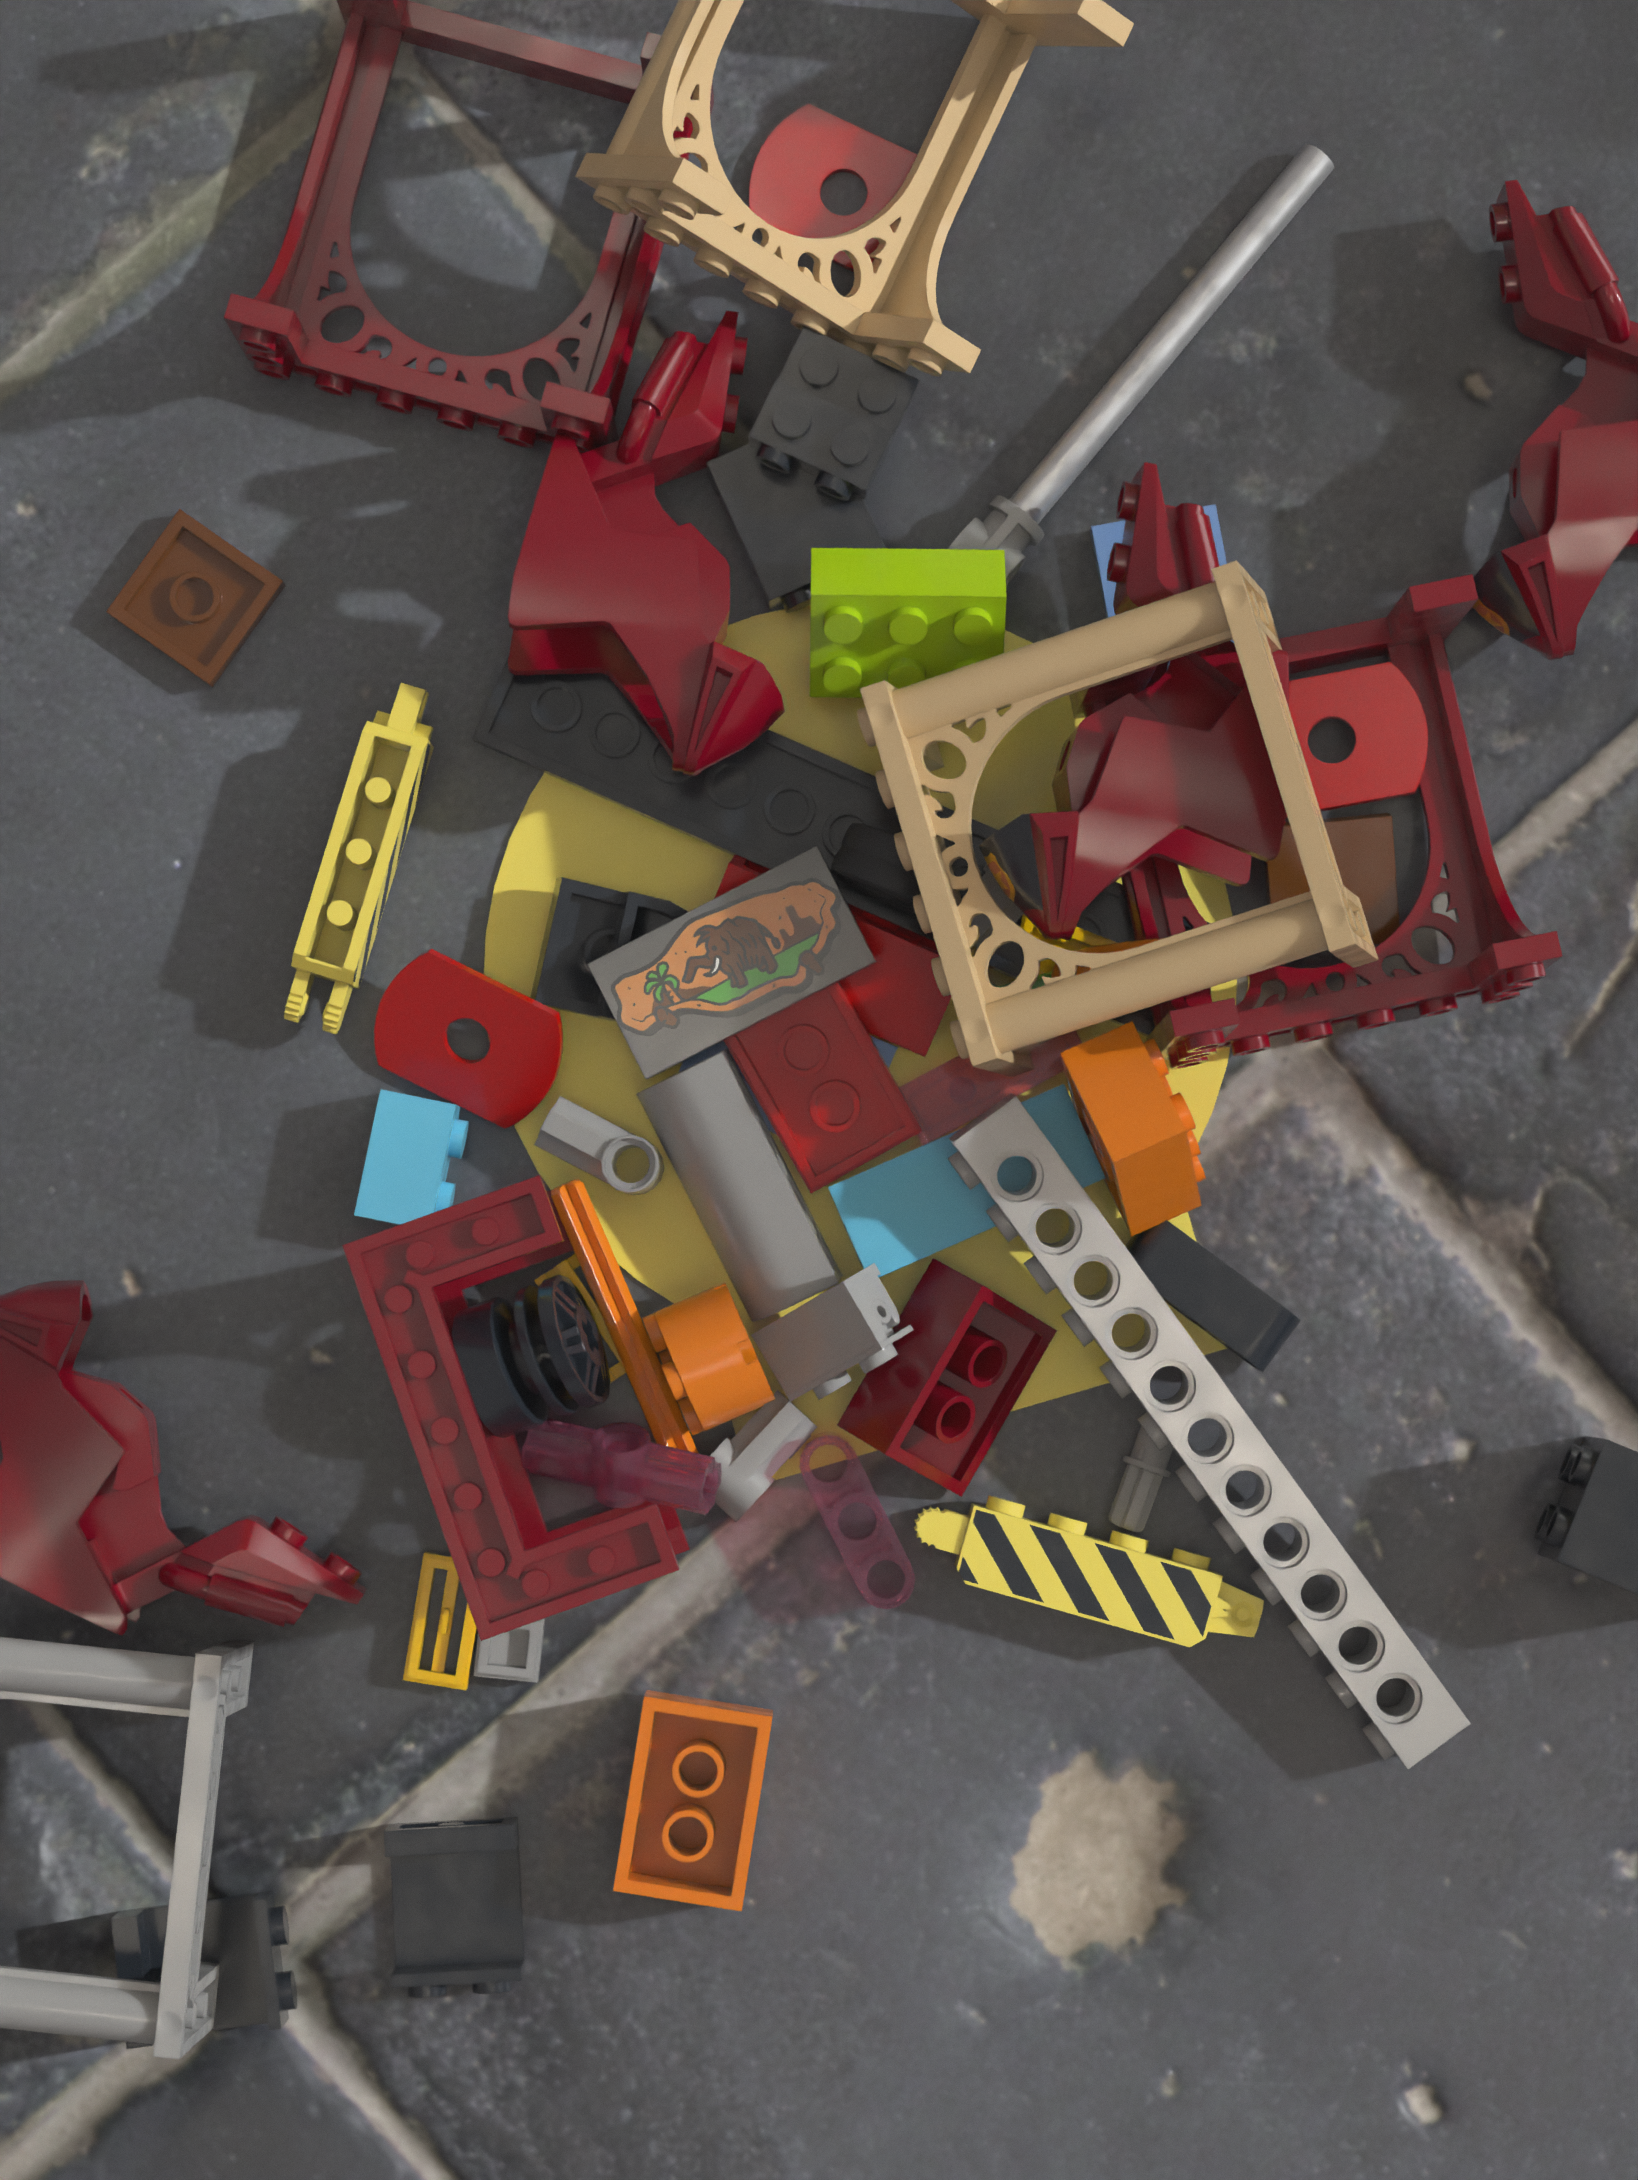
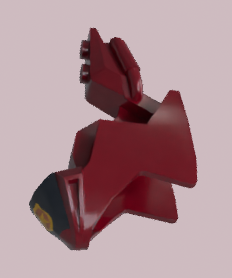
M1510 180L1504 182L1496 203L1489 206V225L1492 240L1494 243L1503 242L1506 265L1499 266L1498 270L1501 300L1503 304L1512 303L1515 324L1518 331L1522 334L1586 360L1585 376L1571 396L1562 405H1558L1524 442L1509 469L1510 514L1526 542L1494 553L1473 577L1478 595V600L1473 605V608L1500 632L1535 650L1548 660H1557L1563 658V656L1574 655L1577 625L1610 565L1622 549L1638 547V323L1629 320L1627 308L1617 286L1619 278L1583 213H1577L1573 206H1564L1552 209L1549 214L1536 215L1518 180Z
M1144 462L1131 482L1123 481L1117 501L1116 519L1124 520L1125 527L1122 544L1116 542L1113 544L1107 568V581L1116 582L1113 601L1114 613L1116 615L1212 583L1215 580L1211 569L1219 567L1210 518L1204 514L1203 507L1192 503H1180L1177 507L1165 505L1157 464ZM1230 640L1171 660L1168 663L1165 674L1153 685L1135 695L1128 693L1084 718L1065 741L1061 750L1052 782L1057 812L1022 814L979 845V849L991 873L1004 894L1036 926L1039 933L1045 939L1054 941L1058 939L1070 941L1080 915L1103 890L1148 857L1156 856L1236 887L1245 886L1250 878L1252 856L1263 861H1271L1279 854L1286 810L1234 643ZM1277 650L1272 652V656L1289 708V656L1287 651Z

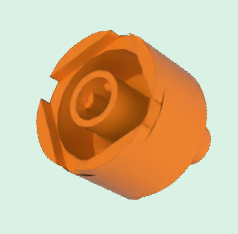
M726 1283L715 1288H709L642 1318L652 1344L662 1361L661 1367L676 1401L679 1403L692 1436L742 1416L775 1400Z

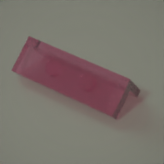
M1073 1031L1057 1036L1033 1049L1030 1054L1035 1070L1013 1077L973 1067L970 1057L961 1059L960 1056H957L902 1085L900 1089L923 1127V1131L914 1136L919 1146H924L970 1123L1010 1093L1019 1097L1064 1073L1060 1053L1082 1043L1077 1032Z

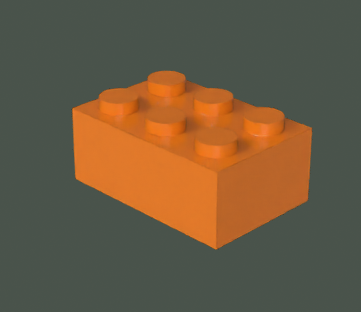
M1133 1021L1061 1052L1060 1055L1074 1108L1105 1175L1104 1181L1131 1237L1166 1220L1202 1206L1197 1183L1205 1180L1206 1176L1198 1158L1201 1151L1192 1131L1196 1129V1126L1182 1094L1179 1092L1173 1095L1165 1077V1075L1169 1074L1168 1068L1155 1040L1152 1038L1142 1042Z
M651 1690L646 1691L642 1705L613 1891L742 1912L773 1710Z

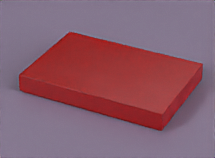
M840 982L724 1040L811 1194L923 1131V1127Z

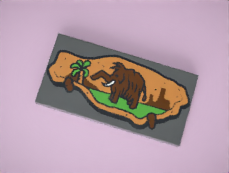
M816 846L590 962L588 966L645 1079H650L869 967L877 961L820 848Z

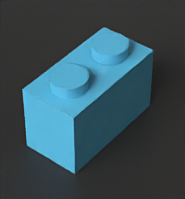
M380 1089L354 1212L355 1216L400 1225L453 1205L456 1184L445 1181L450 1158L461 1159L466 1143L469 1121L459 1119L461 1107L456 1104Z

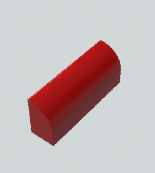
M735 854L728 864L715 898L769 871V869ZM848 904L877 962L839 981L869 1033L925 1057L951 1000V995L944 997L941 994L933 974L931 960L939 957L936 943Z

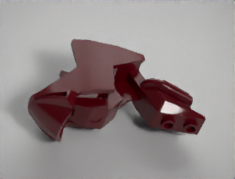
M728 310L725 312L709 343L697 342L695 335L683 331H676L671 337L665 338L632 399L631 408L633 409L620 440L580 454L572 437L565 433L557 432L515 568L508 610V625L513 629L508 658V670L514 675L603 673L608 675L644 718L672 759V771L683 772V775L696 776L704 769L743 750L765 733L785 712L782 695L764 664L750 656L722 645L727 636L730 613V566L727 560L690 522L678 526L663 510L655 496L656 486L707 468L706 462L719 456L722 432L735 434L740 395L728 394L730 374L743 376L748 337L736 336L739 312Z
M61 1280L31 1284L0 1295V1442L3 1453V1460L0 1465L1 1578L122 1636L127 1630L128 1619L136 1623L140 1618L141 1607L175 1590L205 1600L204 1605L282 1627L285 1624L294 1626L316 1593L356 1605L359 1603L367 1588L357 1582L362 1572L332 1552L323 1560L303 1546L308 1539L306 1534L278 1516L274 1518L271 1524L258 1516H243L185 1546L167 1528L162 1514L158 1474L161 1473L157 1424L153 1412L119 1382L74 1370V1362L94 1317L88 1287L84 1280Z

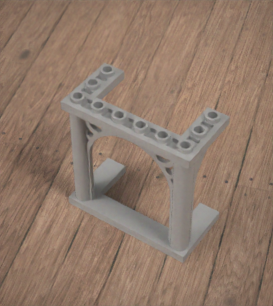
M0 1637V1699L189 1717L161 1983L0 1966V2028L154 2044L153 2057L171 2059L183 2057L213 2029L220 1964L200 1962L224 1731L226 1717L247 1707L254 1642L226 1640L197 1652L195 1657Z

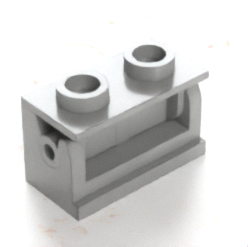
M875 1263L751 1335L790 1402L812 1389L818 1400L852 1381L846 1370L859 1363L864 1374L898 1355L892 1343L913 1331L912 1326L908 1325L894 1333L892 1327L900 1323L899 1314L878 1277L881 1273Z

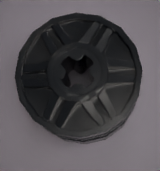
M556 1275L545 1279L538 1288L531 1285L521 1288L515 1295L514 1307L507 1299L495 1297L462 1309L454 1316L452 1338L455 1351L478 1416L495 1436L507 1438L543 1425L548 1418L549 1407L557 1415L566 1417L575 1414L580 1406L592 1408L605 1403L609 1397L610 1374L600 1332L582 1294L568 1277Z

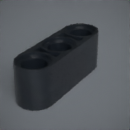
M1168 1220L1132 1236L1125 1245L1166 1303L1262 1373L1300 1323V1319Z

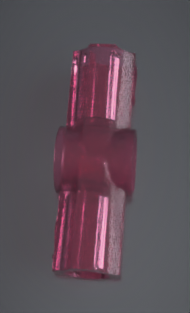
M547 1418L543 1425L528 1430V1435L522 1448V1467L528 1468L530 1473L593 1488L594 1498L598 1502L614 1508H629L649 1501L706 1515L715 1504L716 1494L721 1484L722 1467L721 1463L716 1462L715 1457L650 1442L649 1432L633 1423H611L596 1430Z

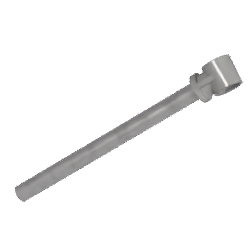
M1311 144L1303 146L1013 496L1008 500L1001 495H996L988 505L990 513L982 522L977 517L974 518L948 549L1005 550L1006 586L1010 583L1027 558L1022 554L1029 545L1037 546L1045 535L1038 525L1039 522L1332 172L1334 165L1326 154Z

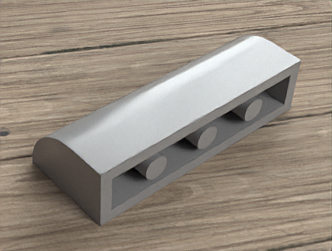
M728 1048L636 1094L752 1322L785 1310L839 1283L843 1275Z

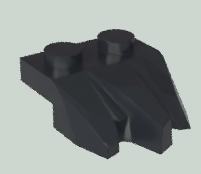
M563 877L557 878L530 998L551 1008L616 1021L588 964L686 914L688 911L668 900L630 891L621 892Z

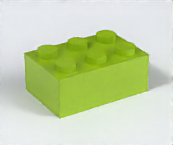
M811 548L810 697L862 698L860 688L884 680L900 689L1003 654L1006 618L1005 550Z

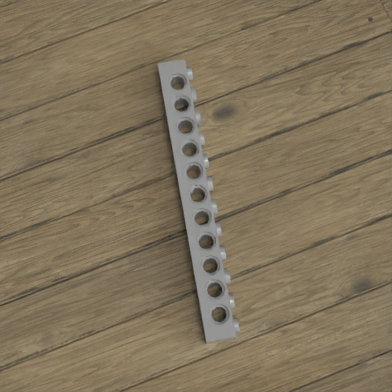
M1010 1093L948 1139L957 1150L956 1153L948 1158L951 1165L970 1190L981 1183L995 1202L992 1207L986 1210L988 1216L1008 1242L1017 1236L1024 1242L1033 1257L1024 1262V1265L1047 1295L1057 1288L1071 1307V1309L1061 1315L1084 1347L1095 1340L1109 1359V1361L1099 1367L1102 1373L1122 1399L1131 1392L1138 1399L1146 1413L1138 1418L1137 1421L1159 1451L1170 1444L1184 1463L1183 1466L1175 1471L1179 1479L1197 1503L1208 1496L1222 1516L1212 1524L1234 1554L1246 1548L1260 1567L1251 1573L1250 1576L1270 1604L1274 1606L1283 1599L1297 1619L1287 1626L1310 1658L1321 1651L1334 1669L1332 1673L1325 1677L1326 1681L1347 1709L1358 1702L1371 1720V1723L1362 1730L1382 1758L1386 1761L1395 1754L1405 1767L1409 1769L1470 1725L1469 1720L1017 1096ZM1012 1156L1025 1157L1032 1168L1029 1183L1018 1191L1002 1189L997 1178L998 1169L1002 1162ZM1049 1209L1064 1210L1069 1218L1068 1233L1062 1240L1056 1243L1042 1242L1036 1234L1038 1218ZM1090 1261L1103 1263L1107 1271V1281L1102 1290L1093 1295L1078 1293L1074 1286V1275L1077 1269L1082 1264ZM1126 1314L1140 1315L1145 1325L1144 1335L1141 1340L1130 1347L1116 1345L1112 1338V1328L1117 1319ZM1165 1366L1179 1368L1182 1374V1385L1179 1391L1174 1396L1166 1399L1154 1397L1150 1391V1380L1153 1374ZM1205 1418L1216 1420L1220 1428L1217 1442L1206 1450L1190 1448L1188 1432L1191 1426L1198 1420ZM1239 1471L1254 1472L1257 1478V1487L1254 1494L1242 1502L1228 1500L1226 1484L1229 1478ZM1277 1523L1291 1524L1294 1528V1540L1291 1546L1281 1553L1265 1551L1263 1540L1267 1530ZM1315 1575L1329 1576L1332 1583L1329 1596L1319 1604L1309 1605L1303 1603L1301 1590L1304 1583ZM1357 1626L1367 1628L1369 1640L1362 1652L1354 1656L1340 1654L1339 1640L1346 1630ZM1393 1678L1405 1681L1406 1692L1398 1704L1391 1707L1377 1705V1691L1385 1681Z

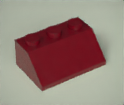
M933 1258L900 1314V1323L892 1328L894 1333L911 1325L913 1331L892 1343L898 1355L866 1373L837 1426L890 1458L962 1497L1057 1330L982 1284Z

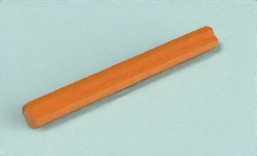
M579 1179L563 1183L551 1191V1198L669 1474L674 1480L693 1475L703 1462L665 1377L660 1361L584 1183Z

